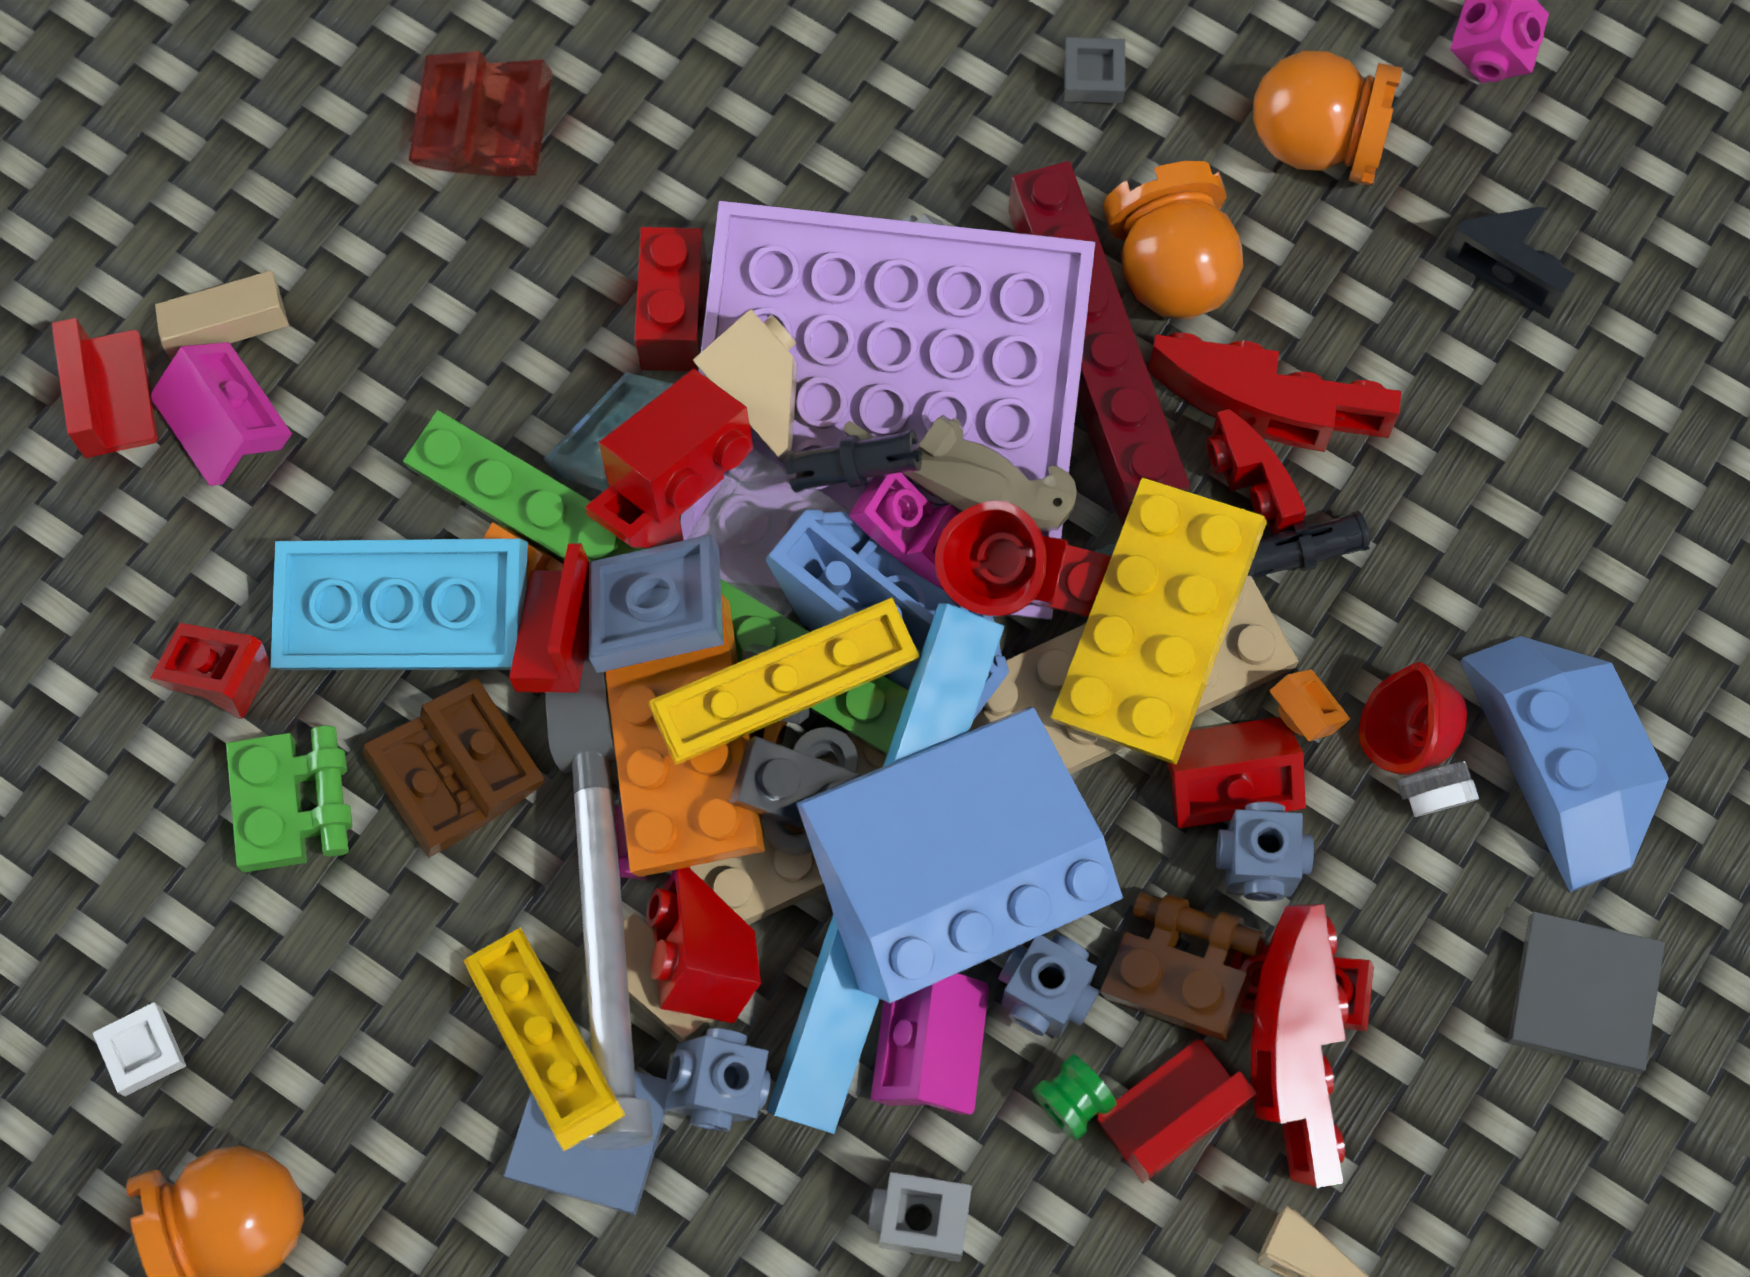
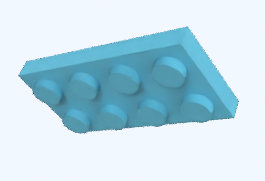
M522 539L275 541L270 668L278 670H511L526 598L528 542Z

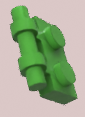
M319 726L311 729L313 751L304 756H297L296 740L291 733L226 743L236 864L242 873L307 863L305 838L321 835L322 853L324 856H341L349 852L347 830L353 827L351 806L344 804L341 775L347 772L346 755L343 749L338 748L336 727ZM315 780L318 807L312 811L302 812L300 783Z

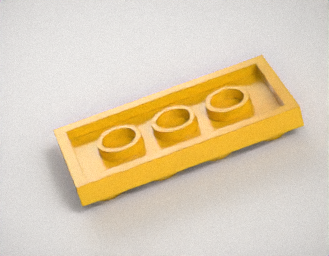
M1142 478L1050 718L1055 723L1177 765L1266 527L1265 517Z

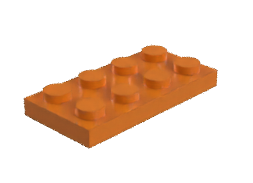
M721 594L724 645L605 671L630 872L638 877L765 851L760 814L729 803L749 736L745 735L675 766L648 705L652 699L738 663L730 601L723 594Z

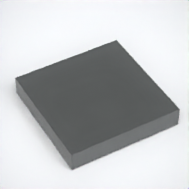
M1533 912L1528 918L1507 1043L1641 1074L1646 1070L1665 942Z

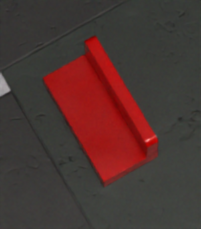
M77 318L53 322L52 330L67 433L83 456L89 458L156 443L158 440L143 340L139 332L130 330L90 339Z
M568 543L563 570H531L509 676L515 692H579L589 639V560L582 543Z
M1281 717L1191 730L1188 732L1177 765L1166 762L1170 770L1173 816L1178 828L1230 821L1236 810H1245L1246 805L1256 802L1281 804L1285 806V812L1306 809L1303 751L1292 730L1284 723Z
M1196 1040L1116 1100L1117 1105L1110 1112L1098 1114L1096 1121L1142 1183H1145L1248 1105L1257 1092L1240 1071L1231 1077L1202 1040Z

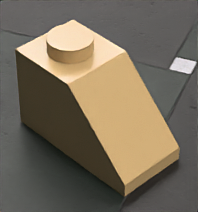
M750 309L695 357L693 361L709 380L747 407L750 427L783 463L786 460L787 452H792L798 365L789 350L797 343L772 314L762 322L753 310Z

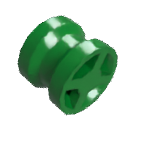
M1071 1054L1061 1063V1073L1052 1081L1041 1080L1032 1088V1093L1043 1110L1074 1141H1077L1087 1132V1122L1097 1113L1107 1114L1117 1105L1114 1096L1105 1083L1087 1063L1075 1054Z

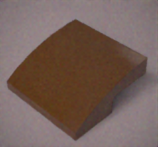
M478 678L423 704L420 717L363 745V758L428 858L452 846L502 815L541 787L545 780Z

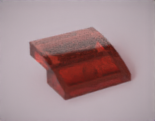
M480 51L426 55L408 160L415 166L453 173L488 176H536L553 71L543 59L489 63Z

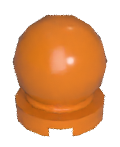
M1302 51L1281 59L1263 76L1254 96L1253 122L1261 143L1275 158L1298 170H1325L1344 161L1346 166H1351L1348 181L1373 186L1375 171L1380 163L1393 113L1391 105L1396 87L1400 84L1403 68L1378 62L1374 77L1367 75L1364 78L1351 61L1328 51Z
M1181 161L1155 167L1156 180L1142 184L1131 191L1126 180L1107 195L1102 206L1113 237L1125 241L1121 250L1122 269L1125 280L1136 300L1161 317L1191 320L1219 308L1233 294L1243 268L1242 242L1228 215L1219 210L1227 198L1220 173L1212 174L1209 163L1205 161Z
M243 1146L209 1151L188 1163L174 1184L168 1183L161 1171L154 1169L128 1178L126 1193L130 1198L141 1195L144 1214L130 1218L147 1277H264L278 1269L296 1247L304 1221L301 1191L289 1170L268 1153Z

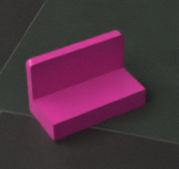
M229 342L181 346L151 392L152 401L210 486L224 484L243 455L281 450L292 435Z
M956 973L890 1003L884 1000L870 1100L888 1106L930 1105L957 1114H972L975 1110L989 994L988 984Z

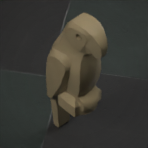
M941 415L936 419L918 445L922 457L921 470L901 472L910 482L944 504H951L959 513L979 503L996 500L1006 501L1025 510L1043 532L1058 530L1075 508L1076 485L1067 471L1051 465L1048 467V476L1029 481L1022 471L999 452L983 444L964 439V430L961 422L955 418L950 419L945 415ZM851 421L844 425V432L847 436L857 435L860 440L876 438Z

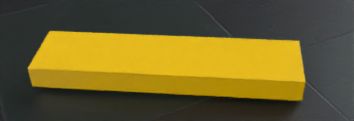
M890 598L652 699L648 705L676 766L917 662L920 656L893 598Z
M521 927L463 960L563 1151L625 1116L623 1109Z

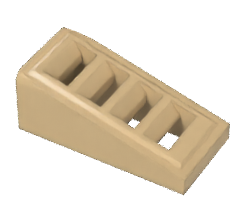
M1285 1206L1278 1213L1257 1258L1260 1266L1282 1277H1369L1297 1211L1292 1210L1288 1206Z

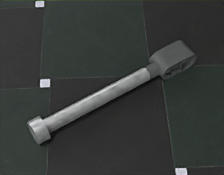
M588 648L586 650L579 692H545L547 730L551 754L557 767L563 773H573L592 1056L625 1113V1116L584 1139V1145L595 1150H623L639 1147L653 1140L651 1103L645 1099L636 1098L611 766L612 762H616L606 675L605 671L596 673L589 659Z

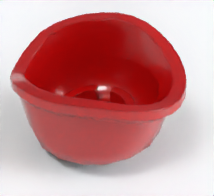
M1000 500L987 501L969 507L949 521L938 539L935 550L936 574L945 592L965 609L987 616H1005L1018 612L1033 601L1044 581L1046 547L1041 530L1035 520L1025 510L1010 502Z
M1415 662L1383 680L1370 694L1359 723V740L1362 749L1378 767L1398 775H1409L1422 768L1440 765L1453 754L1465 733L1467 721L1465 700L1452 684L1437 676L1430 666L1422 662Z

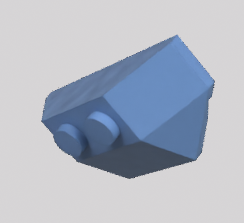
M806 509L765 559L798 619L811 631L893 598L919 656H921L938 603H948L994 622L993 616L977 614L965 609L956 603L944 590L927 581L897 560L848 516L850 512L823 513L822 510ZM1000 643L998 644L974 719L1009 673L1005 656L1001 654ZM919 659L917 662L884 676L909 691Z
M1522 636L1462 657L1461 665L1569 893L1629 870L1634 863L1669 778L1613 664Z

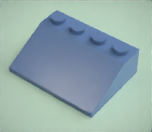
M1034 707L1019 710L797 802L859 991L890 1003L1123 899L1104 837Z

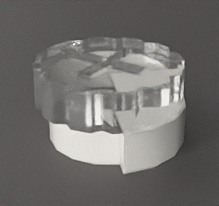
M1466 761L1431 769L1396 781L1402 800L1409 799L1414 817L1435 813L1479 799Z

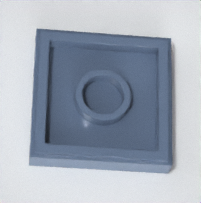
M713 534L589 562V659L596 673L724 645L719 547Z
M634 1071L636 1098L645 1099L651 1103L653 1140L645 1145L623 1150L590 1149L584 1145L583 1140L563 1151L532 1092H530L504 1177L510 1181L636 1216L667 1114V1110H665L668 1094L667 1080Z

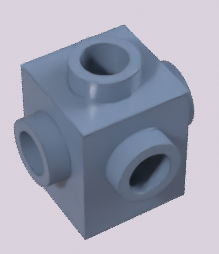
M1272 802L1250 803L1245 806V810L1235 811L1227 830H1219L1217 836L1216 865L1217 869L1226 870V893L1244 894L1246 899L1263 902L1278 901L1284 899V896H1292L1302 879V874H1311L1313 867V835L1302 834L1303 813L1285 812V806ZM1258 844L1278 845V852L1267 853Z
M1040 935L1034 938L1028 950L1020 945L1016 946L998 980L1007 984L1002 1007L1011 1011L1008 1015L1009 1018L1022 1028L1036 1035L1044 1036L1045 1032H1048L1058 1039L1061 1037L1069 1021L1081 1026L1100 992L1090 986L1097 966L1086 961L1089 953L1079 944L1061 935H1054L1052 940ZM1044 970L1063 981V984L1056 989L1045 988L1039 982L1038 974Z
M717 1028L707 1029V1034L704 1037L677 1043L676 1052L671 1059L667 1073L668 1094L665 1110L691 1116L690 1124L695 1127L722 1132L730 1131L731 1124L734 1122L756 1119L758 1110L764 1106L770 1090V1073L765 1070L768 1051L746 1046L747 1036L742 1033Z

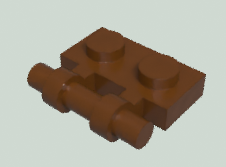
M1141 892L1136 899L1133 914L1137 918L1155 923L1151 937L1148 940L1128 932L1124 933L1100 992L1108 1001L1228 1042L1252 983L1246 972L1231 968L1230 965L1236 951L1259 957L1265 945L1266 933L1245 926L1243 918L1222 911L1218 916H1214L1190 908L1187 899L1169 893L1160 898ZM1182 933L1209 941V947L1204 958L1175 949Z

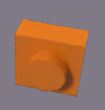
M1312 669L1288 674L1269 690L1280 704L1278 712L1284 723L1296 734L1305 736L1308 741L1334 734L1351 719Z

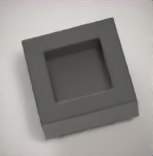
M1066 37L1064 102L1123 103L1125 94V39Z

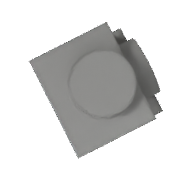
M890 1172L888 1190L874 1188L868 1230L881 1232L880 1248L947 1258L950 1261L961 1262L972 1185ZM914 1207H923L931 1214L932 1222L923 1231L912 1230L905 1221L907 1212Z

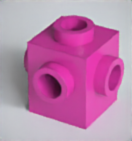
M1465 0L1450 51L1481 83L1498 82L1506 78L1530 74L1533 71L1539 47L1543 41L1549 13L1537 0Z

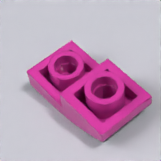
M901 472L873 477L848 516L897 560L927 581L944 590L936 574L935 550L943 529L959 512L951 504L934 508Z

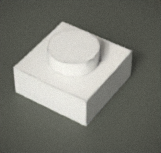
M155 1002L92 1032L115 1088L123 1096H127L186 1067L163 1010Z

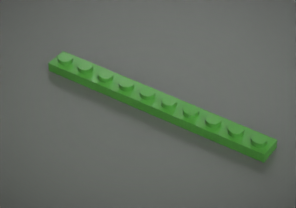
M439 410L436 411L403 460L412 471L563 562L568 543H582L589 562L648 549L629 546L588 517L585 506L591 502L590 500ZM721 579V594L730 601L738 663L742 662L743 650L752 644L777 647L810 633L808 630ZM882 676L812 706L809 710L887 757L909 691Z

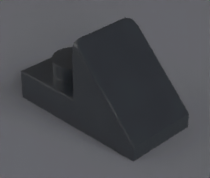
M1534 207L1462 220L1445 255V258L1548 319L1561 302L1575 276V273L1564 268L1563 264L1552 254L1540 250L1536 251L1526 245L1538 226L1546 209L1544 207Z

